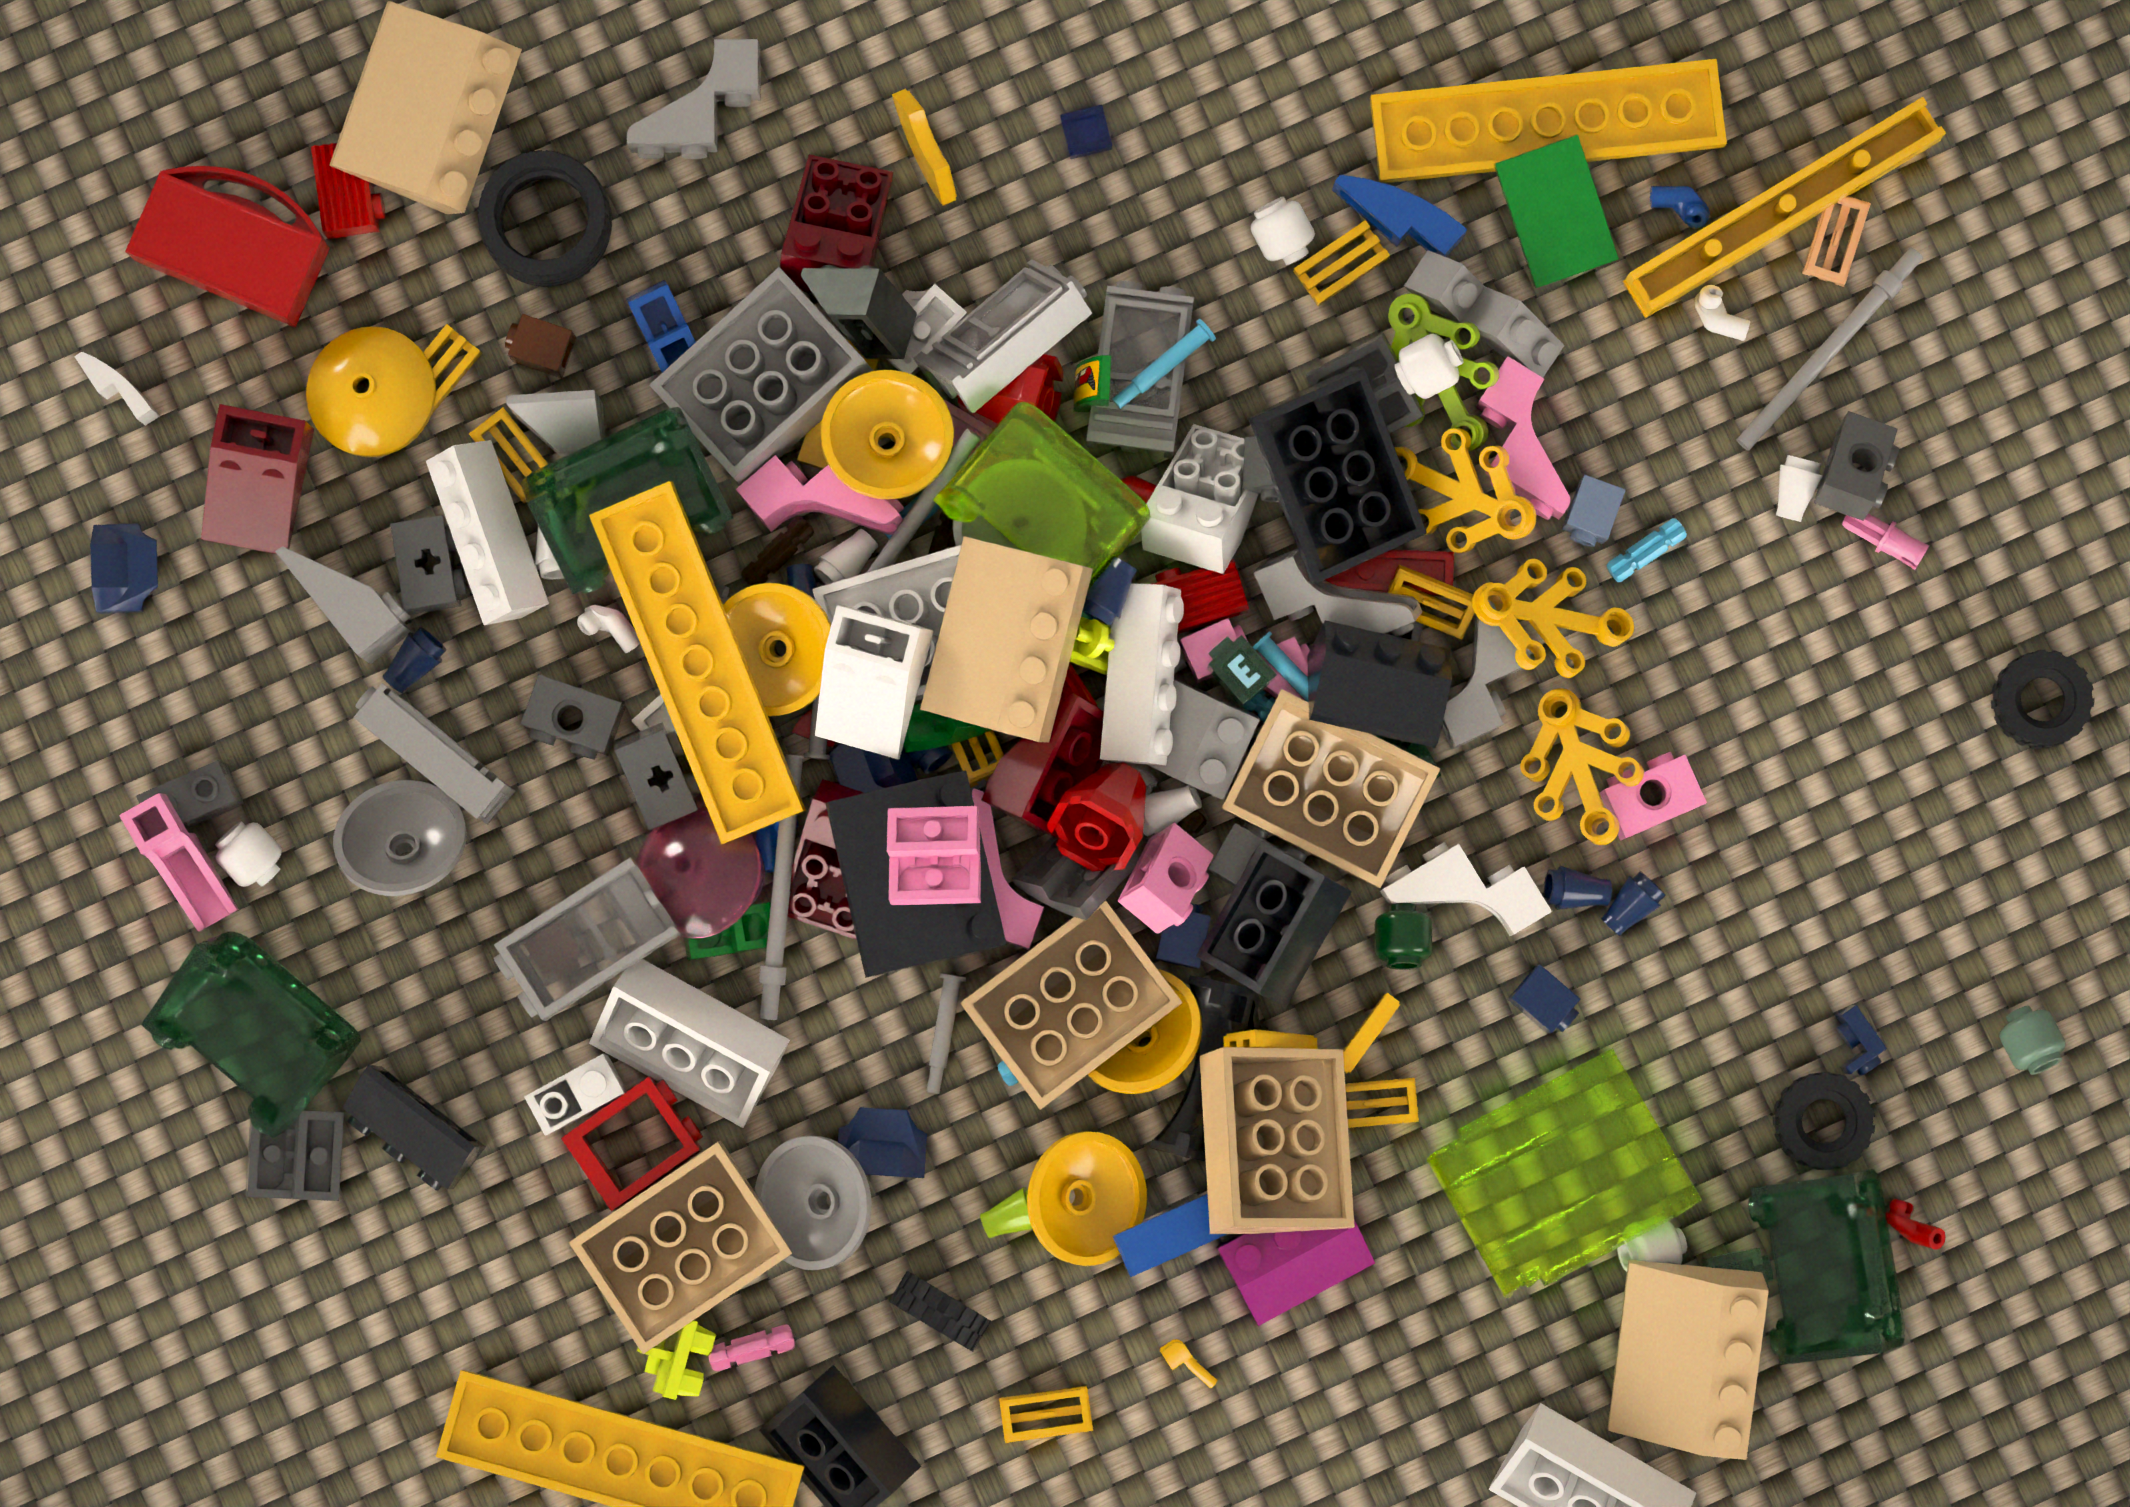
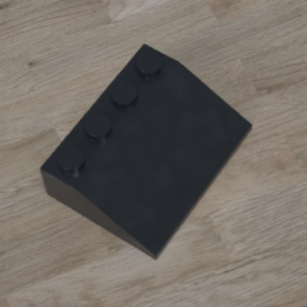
M1365 369L1340 373L1310 386L1248 418L1312 584L1319 583L1427 534Z
M966 770L925 778L825 803L865 978L982 953L1007 945L981 832V903L891 905L888 900L890 859L887 853L888 808L974 806Z

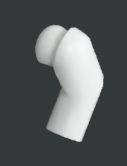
M1715 285L1704 286L1695 297V308L1704 327L1710 332L1744 341L1749 329L1750 320L1728 314L1721 298L1723 296L1722 290Z

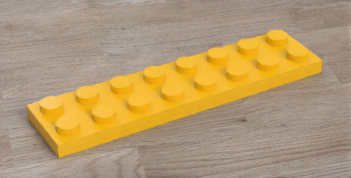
M1717 59L1383 93L1370 96L1379 182L1381 183L1496 172L1494 163L1574 135L1579 137L1587 162L1724 148L1727 144Z
M668 481L590 514L589 517L721 844H726L806 811L674 483Z
M467 1370L460 1371L436 1454L437 1458L611 1507H793L805 1466Z

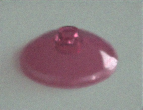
M698 808L695 812L654 828L645 839L636 859L639 869L679 929L681 935L678 937L683 938L709 937L729 928L741 918L752 903L760 881V856L752 835L747 834L733 841L721 844L707 808ZM690 859V868L686 872H681L682 863Z

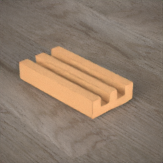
M1850 196L1837 202L1842 204L1822 268L1815 266L1834 204L1821 212L1802 274L1812 275L1820 280L1830 281L1844 287L1871 205L1869 202ZM1850 208L1858 210L1839 273L1831 271Z

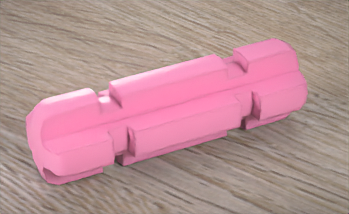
M784 1324L771 1328L772 1333L766 1334V1331L763 1330L731 1340V1345L728 1346L725 1345V1342L713 1345L712 1351L708 1355L712 1369L718 1372L731 1368V1363L736 1362L739 1366L772 1356L771 1351L777 1350L778 1354L793 1350L795 1348V1340L790 1326Z

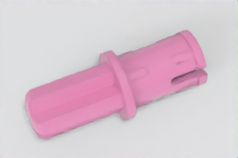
M1869 513L1864 521L1846 515L1842 523L1844 528L1876 545L1875 552L1883 551L1902 561V563L1908 565L1913 570L1917 568L1929 548L1928 544L1911 537L1895 527L1896 522L1892 521L1888 525Z

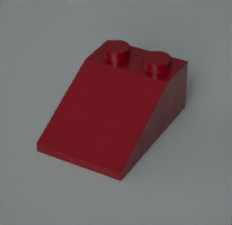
M1069 694L1058 706L1049 743L1022 738L999 760L994 773L991 774L987 781L986 790L981 801L1024 825L1059 839L1055 830L1051 835L1047 823L1064 793L1100 769L1103 762L1100 759L1104 711L1075 694Z

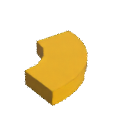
M906 88L892 94L908 143L933 193L942 206L956 201L957 194L950 166L934 139L924 109Z

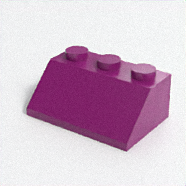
M1355 1220V1227L1346 1229L1240 1234L1216 1247L1258 1326L1375 1264Z

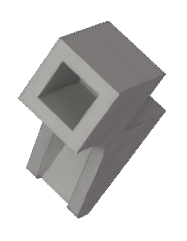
M714 39L713 62L703 83L692 92L631 125L627 131V145L630 152L638 153V157L642 159H661L664 157V153L681 152V157L702 159L707 157V152H718L717 101H725V105L729 107H747L751 105V101H761V49L758 39Z
M1428 250L1404 285L1410 293L1422 296L1429 303L1432 311L1458 323L1471 322L1475 324L1479 329L1481 341L1504 358L1509 356L1542 378L1564 347V344L1520 300L1485 287L1462 263Z
M1298 548L1262 562L1253 572L1274 620L1288 615L1290 621L1297 620L1314 611L1312 605H1315L1322 624L1326 620L1383 634L1388 632L1389 635L1397 637L1414 628L1413 622L1422 613L1419 602L1412 596L1340 587L1326 580L1312 584Z
M1488 600L1491 607L1496 610L1495 605ZM1476 614L1471 675L1465 688L1457 696L1447 701L1442 723V730L1452 750L1499 729L1504 724L1501 716L1506 715L1503 703L1497 692L1489 693L1486 686L1523 669L1515 659L1517 648L1499 626L1485 624ZM1526 649V654L1531 659L1530 655L1533 653Z

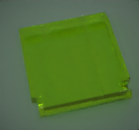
M1613 1049L1457 1129L1459 1139L1436 1150L1427 1158L1428 1164L1505 1298L1512 1297L1513 1292L1524 1285L1528 1288L1531 1287L1539 1279L1545 1287L1679 1216L1702 1200Z

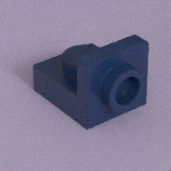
M1849 1005L1835 1015L1841 1023L1836 1029L1850 1049L1857 1046L1860 1053L1845 1062L1840 1068L1844 1074H1852L1856 1071L1859 1076H1862L1882 1062L1878 1055L1887 1048L1858 1006Z

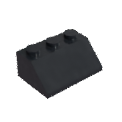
M1325 620L1307 655L1309 720L1435 748L1439 741L1452 683L1450 649Z
M1261 841L1196 957L1258 994L1286 1008L1352 891L1268 843Z
M368 1065L342 1107L351 1114L347 1120L349 1124L367 1137L373 1131L386 1142L382 1147L385 1152L402 1164L406 1159H409L421 1169L417 1176L437 1191L441 1186H444L447 1190L454 1189L486 1147L382 1066Z
M834 1365L759 1430L784 1460L805 1465L801 1479L825 1507H877L921 1467L907 1447L898 1440L879 1415L872 1410L853 1388L848 1379Z

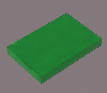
M1578 135L1494 163L1535 288L1619 259Z

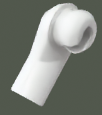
M591 605L585 608V613L581 614L577 619L578 627L586 635H593L598 630L609 632L624 653L630 652L641 644L635 629L619 610Z

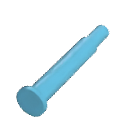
M1198 319L1196 321L1197 327L1131 380L1132 383L1112 399L1118 408L1121 409L1139 393L1143 394L1208 339L1213 342L1216 337L1210 328L1201 319Z
M1269 631L1251 650L1254 652L1257 649L1300 696L1309 703L1308 677L1270 638L1272 633Z

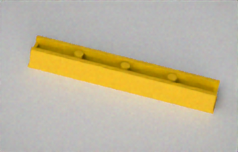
M1921 97L1631 271L1622 282L1644 318L1649 317L1817 216L1826 208L1837 204L1841 199L1852 195L1940 142L1946 132L1942 126L1938 127L1926 108L1927 102L1924 97Z

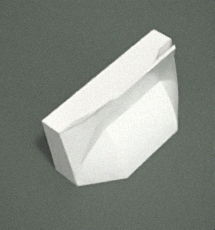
M936 284L927 291L906 290L902 294L917 312L905 358L887 359L899 371L912 375L919 372L921 369L913 358L921 351L928 354L933 349L932 344L936 341L941 343L943 341L942 336L967 316V312Z

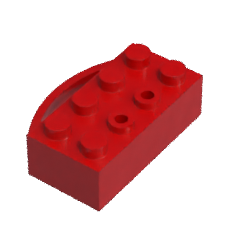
M186 166L160 171L125 252L140 264L296 328L330 247L303 209L286 193L272 184L238 170L214 166ZM207 181H225L256 189L288 208L295 214L296 221L289 225L265 207L249 199L227 193L209 192L204 189V185Z

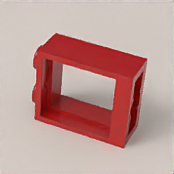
M647 1077L561 1138L611 1211H616L703 1150L697 1142L703 1138L702 1133L689 1115L681 1119L672 1106L678 1099L664 1079L656 1083L652 1077ZM647 1093L684 1147L625 1189H622L586 1136Z

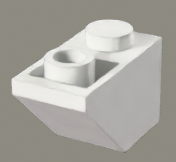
M601 1054L524 1096L544 1135L547 1136L609 1105L626 1093L627 1089L609 1056Z

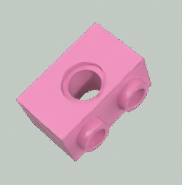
M1668 752L1648 761L1647 765L1650 770L1644 772L1642 781L1636 786H1625L1615 776L1606 779L1609 788L1601 791L1600 796L1605 807L1619 821L1618 836L1620 841L1707 803L1686 755L1674 759L1672 753ZM1631 769L1623 772V778L1633 776ZM1652 782L1661 789L1662 798L1658 805L1651 806L1642 800L1640 789L1643 783Z
M1174 822L1149 838L1118 902L1157 934L1173 924L1179 926L1189 917L1193 910L1191 901L1195 893L1208 880L1209 874L1206 870L1214 855Z

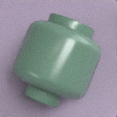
M2024 1006L2006 1016L2008 1024L2000 1031L1999 1038L2016 1069L2029 1070L2030 1074L2034 1075L2046 1071L2061 1062L2062 1057L2060 1054L2065 1049L2066 1042L2049 1011H2032L2030 1006Z

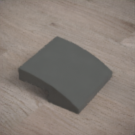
M1384 333L1308 372L1306 375L1310 386H1313L1343 372L1365 369L1389 434L1418 420L1424 415L1415 394L1409 395L1397 376L1395 364L1399 363Z
M1051 837L1012 880L1015 886L1042 903L1087 921L1132 872L1139 857L1134 851L1124 870H1114L1116 864L1106 865L1104 871H1090L1062 855L1056 845L1058 839Z
M251 1108L245 1197L339 1201L344 1112Z

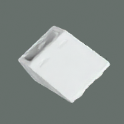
M1196 424L1192 425L1140 514L1143 550L1224 574L1241 544L1258 497V493L1243 490L1244 438Z
M837 605L825 647L815 736L900 759L934 630L856 608Z

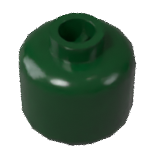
M1391 904L1389 906L1390 911L1379 915L1375 920V954L1380 960L1386 962V967L1390 969L1410 970L1420 968L1422 961L1428 959L1432 954L1431 918L1423 912L1416 911L1415 904Z

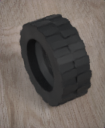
M2037 650L2014 659L2008 663L2005 669L2001 670L1997 676V683L1993 684L1992 687L1993 700H1991V709H1994V719L1997 725L2000 724L2003 728L2002 732L2007 737L2015 739V743L2021 746L2029 745L2033 749L2051 748L2071 740L2072 737L2077 736L2083 730V725L2089 722L2092 716L2090 711L2094 707L2095 698H2092V690L2094 688L2092 682H2089L2086 676L2088 673L2083 667L2080 668L2076 664L2077 661L2072 657L2063 656L2062 652L2055 650L2052 652ZM2036 678H2047L2054 681L2061 688L2064 696L2061 712L2055 718L2048 721H2038L2031 718L2024 711L2021 704V694L2024 687Z
M1830 1072L1812 1073L1799 1077L1793 1081L1792 1085L1782 1091V1097L1779 1101H1776L1774 1107L1776 1109L1775 1117H1773V1125H1775L1776 1134L1774 1135L1777 1142H1780L1783 1146L1782 1150L1787 1156H1791L1794 1162L1807 1166L1810 1169L1832 1170L1848 1166V1163L1856 1161L1862 1156L1861 1153L1864 1149H1868L1871 1144V1135L1875 1132L1876 1125H1873L1875 1112L1874 1108L1870 1106L1869 1101L1871 1100L1869 1096L1861 1091V1086L1855 1081H1850L1841 1074ZM1819 1099H1828L1837 1103L1845 1115L1846 1124L1843 1133L1838 1139L1830 1143H1818L1812 1140L1803 1129L1802 1117L1805 1109L1809 1104Z
M906 1271L889 1300L890 1303L972 1352L991 1320L909 1271Z

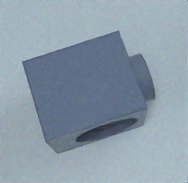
M1584 475L1578 483L1562 530L1570 532V539L1579 544L1589 547H1595L1596 542L1604 544L1609 538L1626 489Z

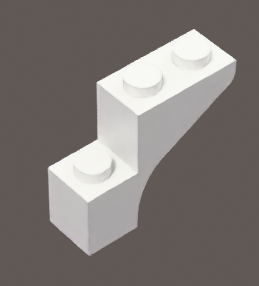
M1443 842L1422 855L1426 861L1424 865L1412 872L1408 865H1405L1388 875L1385 880L1389 886L1380 891L1389 904L1472 903L1479 905L1491 912L1502 923L1509 936L1516 934L1552 912L1525 866L1515 872L1511 865L1506 866L1488 877L1492 886L1486 889L1459 843L1449 849L1446 843Z

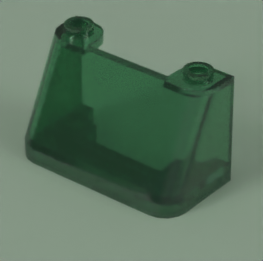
M673 407L658 412L532 472L522 480L521 486L526 502L572 594L580 591L590 593L601 588L606 583L605 577L611 570L589 517L590 514L672 481L694 533L701 532L703 536L713 535L725 528L727 521L733 519L730 509L681 408Z
M234 931L222 933L196 944L141 1024L152 1034L153 1040L165 1049H183L192 1046L254 1100L248 1106L251 1123L258 1131L270 1135L272 1138L283 1134L348 1060L361 1042L359 1032L348 1021L254 941Z
M1874 1169L1752 1187V1196L1748 1200L1749 1214L1751 1220L1754 1223L1758 1222L1761 1229L1769 1230L1783 1317L1778 1319L1776 1328H1772L1770 1331L1771 1348L1773 1353L1778 1355L1780 1365L1879 1354L1902 1346L1905 1340L1904 1317L1889 1227L1886 1221L1883 1191L1877 1172Z

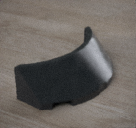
M1190 975L1188 984L1197 1000L1202 1015L1201 1041L1196 1052L1194 1068L1185 1095L1171 1120L1152 1140L1150 1148L1206 1162L1200 1056L1224 1047L1223 1036H1226V1034L1254 1029L1269 1030L1268 1027L1260 1025L1258 1007L1261 1004V1000L1257 992L1249 988Z

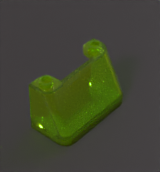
M1019 402L1010 409L933 499L952 520L972 522L981 515L1021 551L1092 568L1093 571L1088 589L1106 570L1113 558H1118L1151 517L1150 510L1141 497L1040 409L1026 402Z

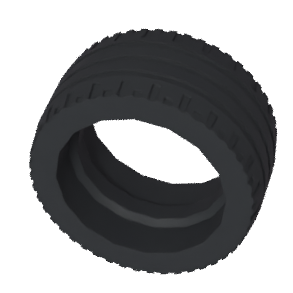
M537 150L514 156L513 159H509L500 165V168L496 169L492 176H490L479 200L478 226L486 249L504 272L518 281L533 286L558 287L584 277L601 260L611 236L612 213L609 200L602 185L593 172L584 164L563 153ZM550 178L564 181L576 189L586 203L588 223L584 236L574 249L558 258L536 260L523 256L510 245L504 234L502 217L506 204L518 189L532 181Z

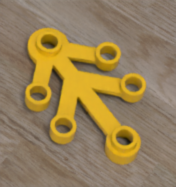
M1462 428L1448 429L1441 438L1442 448L1450 455L1459 481L1418 463L1415 453L1409 448L1394 447L1398 458L1403 456L1407 460V469L1404 471L1407 481L1411 479L1453 499L1431 509H1418L1420 515L1425 514L1429 519V525L1426 529L1427 534L1425 535L1432 534L1438 525L1473 510H1478L1491 517L1471 527L1460 526L1452 528L1446 537L1447 546L1451 551L1455 553L1469 552L1477 542L1496 534H1501L1507 539H1521L1529 535L1536 524L1535 508L1528 499L1515 494L1506 470L1509 463V454L1505 448L1501 446H1488L1479 455L1480 466L1490 474L1497 496L1496 499L1483 493L1468 452L1471 446V437L1466 430ZM1455 433L1460 436L1462 441L1460 448L1457 450L1451 445V437ZM1492 451L1497 452L1500 458L1499 464L1496 467L1491 466L1488 458ZM1514 509L1521 513L1522 518L1518 525H1514L1510 519V514ZM1459 532H1463L1467 538V543L1463 548L1459 547L1456 543V536Z
M1529 559L1518 568L1517 575L1505 584L1489 582L1481 585L1472 597V607L1476 616L1485 624L1499 626L1517 648L1515 652L1516 662L1526 670H1532L1545 660L1546 652L1540 642L1529 637L1517 619L1529 621L1556 655L1555 668L1565 678L1574 677L1585 667V658L1579 650L1569 644L1557 627L1593 634L1599 642L1612 647L1622 644L1634 632L1632 617L1621 608H1611L1599 617L1555 608L1563 599L1573 597L1585 588L1586 576L1576 567H1569L1559 574L1556 583L1532 603L1515 598L1526 588H1535L1546 579L1547 569L1538 559ZM1528 568L1535 572L1536 579L1528 574ZM1567 576L1574 580L1576 587H1572L1568 583ZM1488 600L1495 605L1496 610L1491 607ZM1608 626L1613 629L1614 634L1609 630ZM1526 649L1534 654L1535 660H1531L1527 656ZM1566 657L1573 661L1574 668L1568 666Z
M1564 688L1551 690L1541 698L1538 706V716L1543 724L1530 753L1525 755L1520 763L1522 774L1530 781L1540 782L1544 780L1550 772V765L1546 758L1559 735L1563 751L1544 791L1534 801V810L1544 820L1553 821L1558 819L1564 809L1561 797L1573 774L1586 811L1580 821L1582 834L1596 845L1609 844L1618 835L1619 821L1612 812L1604 808L1590 766L1615 775L1623 785L1628 787L1636 786L1642 781L1644 769L1634 758H1619L1582 743L1576 727L1600 734L1601 738L1614 748L1622 747L1628 742L1630 730L1620 719H1605L1583 710L1579 698L1572 691ZM1567 705V712L1562 717L1556 718L1555 712L1557 708ZM1617 726L1621 727L1619 737L1609 739L1610 730ZM1535 761H1540L1541 767L1539 771L1530 774V765ZM1634 765L1635 773L1633 776L1623 778L1624 769ZM1548 800H1554V808L1550 812L1544 813V803ZM1602 822H1608L1609 828L1607 832L1603 835H1597L1598 825Z

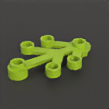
M1403 294L1397 297L1389 308V323L1395 331L1391 347L1398 361L1399 352L1402 348L1410 345L1411 342L1429 335V332L1450 338L1458 349L1472 348L1480 339V332L1475 324L1471 322L1458 323L1432 314L1429 303L1418 294ZM1406 308H1410L1415 315L1414 321L1411 324L1407 323L1403 318V312ZM1462 328L1468 329L1471 333V339L1468 344L1463 343L1459 338V332ZM1462 357L1464 363L1457 366L1459 375L1469 378L1473 386L1479 389H1486L1497 383L1499 370L1495 364L1488 361L1478 363ZM1481 367L1488 369L1490 372V380L1487 383H1483L1478 377ZM1455 385L1439 392L1438 395L1452 422L1450 429L1462 428L1463 426L1470 428L1472 438L1468 451L1483 446L1487 441L1489 433L1486 422L1477 415L1468 414ZM1416 393L1414 394L1424 415L1404 427L1416 426L1424 419L1425 410L1423 405L1425 399L1419 397ZM1455 433L1451 437V441L1459 449L1462 441L1460 436Z

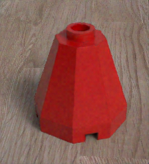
M1043 354L975 413H971L967 409L959 395L955 398H958L961 410L1022 447L1040 450L1043 446L1041 440L1048 441L1051 437L1059 412L1062 392L1054 391V380L1063 382L1064 371L1058 357Z
M1124 762L1110 763L1064 793L1047 823L1051 835L1055 830L1059 837L1056 845L1062 855L1090 871H1104L1106 865L1116 864L1114 870H1124L1143 837L1146 784L1140 771Z

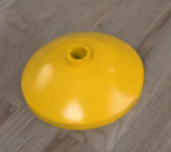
M372 326L345 332L326 345L311 367L306 387L308 411L320 434L340 450L361 457L389 455L401 450L414 441L429 422L436 396V380L432 366L420 347L411 339L395 330ZM368 379L370 383L369 389L365 393H358V383L361 380Z
M871 371L848 381L831 398L824 412L821 424L822 450L832 472L850 489L877 499L903 498L925 489L942 473L948 463L953 447V422L943 398L924 380L902 371ZM883 438H890L894 441L895 445L891 449H883L878 443Z
M780 583L753 585L731 596L723 606L767 715L780 716L790 714L812 703L820 695L824 653L831 628V622L823 608L804 591ZM779 640L786 645V652L782 657L778 656L774 650L775 644Z
M1158 969L1183 1003L1087 1074L1094 1082L1118 1093H1145L1170 1083L1191 1063L1201 1041L1202 1015L1197 1000L1190 989L1173 974ZM1151 1037L1150 1042L1146 1046H1138L1142 1038Z
M1091 1131L1076 1132L1064 1136L1043 1153L1032 1172L1027 1194V1208L1031 1226L1044 1248L1064 1262L1074 1265L1093 1266L1114 1259L1120 1255V1252L1112 1236L1134 1227L1144 1220L1147 1205V1188L1142 1168L1132 1151L1115 1137ZM1071 1190H1073L1075 1193V1199L1073 1203H1070L1069 1201V1195Z

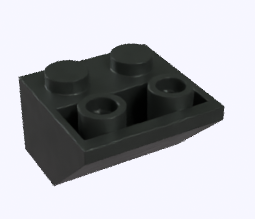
M825 265L821 268H803L801 277L832 321L866 359L905 358L917 312L895 288L882 270L869 265H864L860 268H839L832 265Z

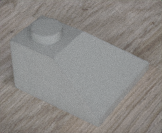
M595 390L506 396V404L516 418L563 459L569 458L570 464H592L596 462V456H606L604 407Z

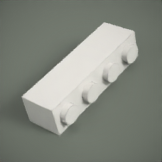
M487 440L453 445L428 459L426 463L483 625L520 619L548 605L547 596L492 441Z
M1131 583L1121 618H1115L1111 625L1110 638L1114 640L1115 645L1108 656L1100 752L1101 760L1117 763L1167 765V756L1170 754L1173 746V736L1169 730L1170 717L1177 699L1173 681L1174 669L1180 659V646L1177 642L1178 623L1182 620L1184 614L1181 589L1166 585Z

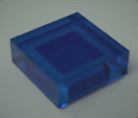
M1102 105L1060 115L1070 159L1112 150V142Z

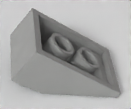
M283 546L275 551L353 651L370 665L403 640L409 632H412L404 623L411 617L389 592L382 596L372 587Z
M1174 678L1173 686L1176 689L1177 699L1170 717L1169 730L1173 736L1172 750L1167 756L1166 766H1149L1224 800L1260 719L1257 714Z

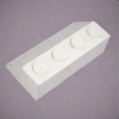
M641 959L624 970L613 986L589 1044L658 1082L664 1079L674 1091L744 1128L776 1071L790 1039Z
M1540 1403L1521 1429L1489 1488L1490 1491L1518 1507H1691L1696 1492L1542 1403Z

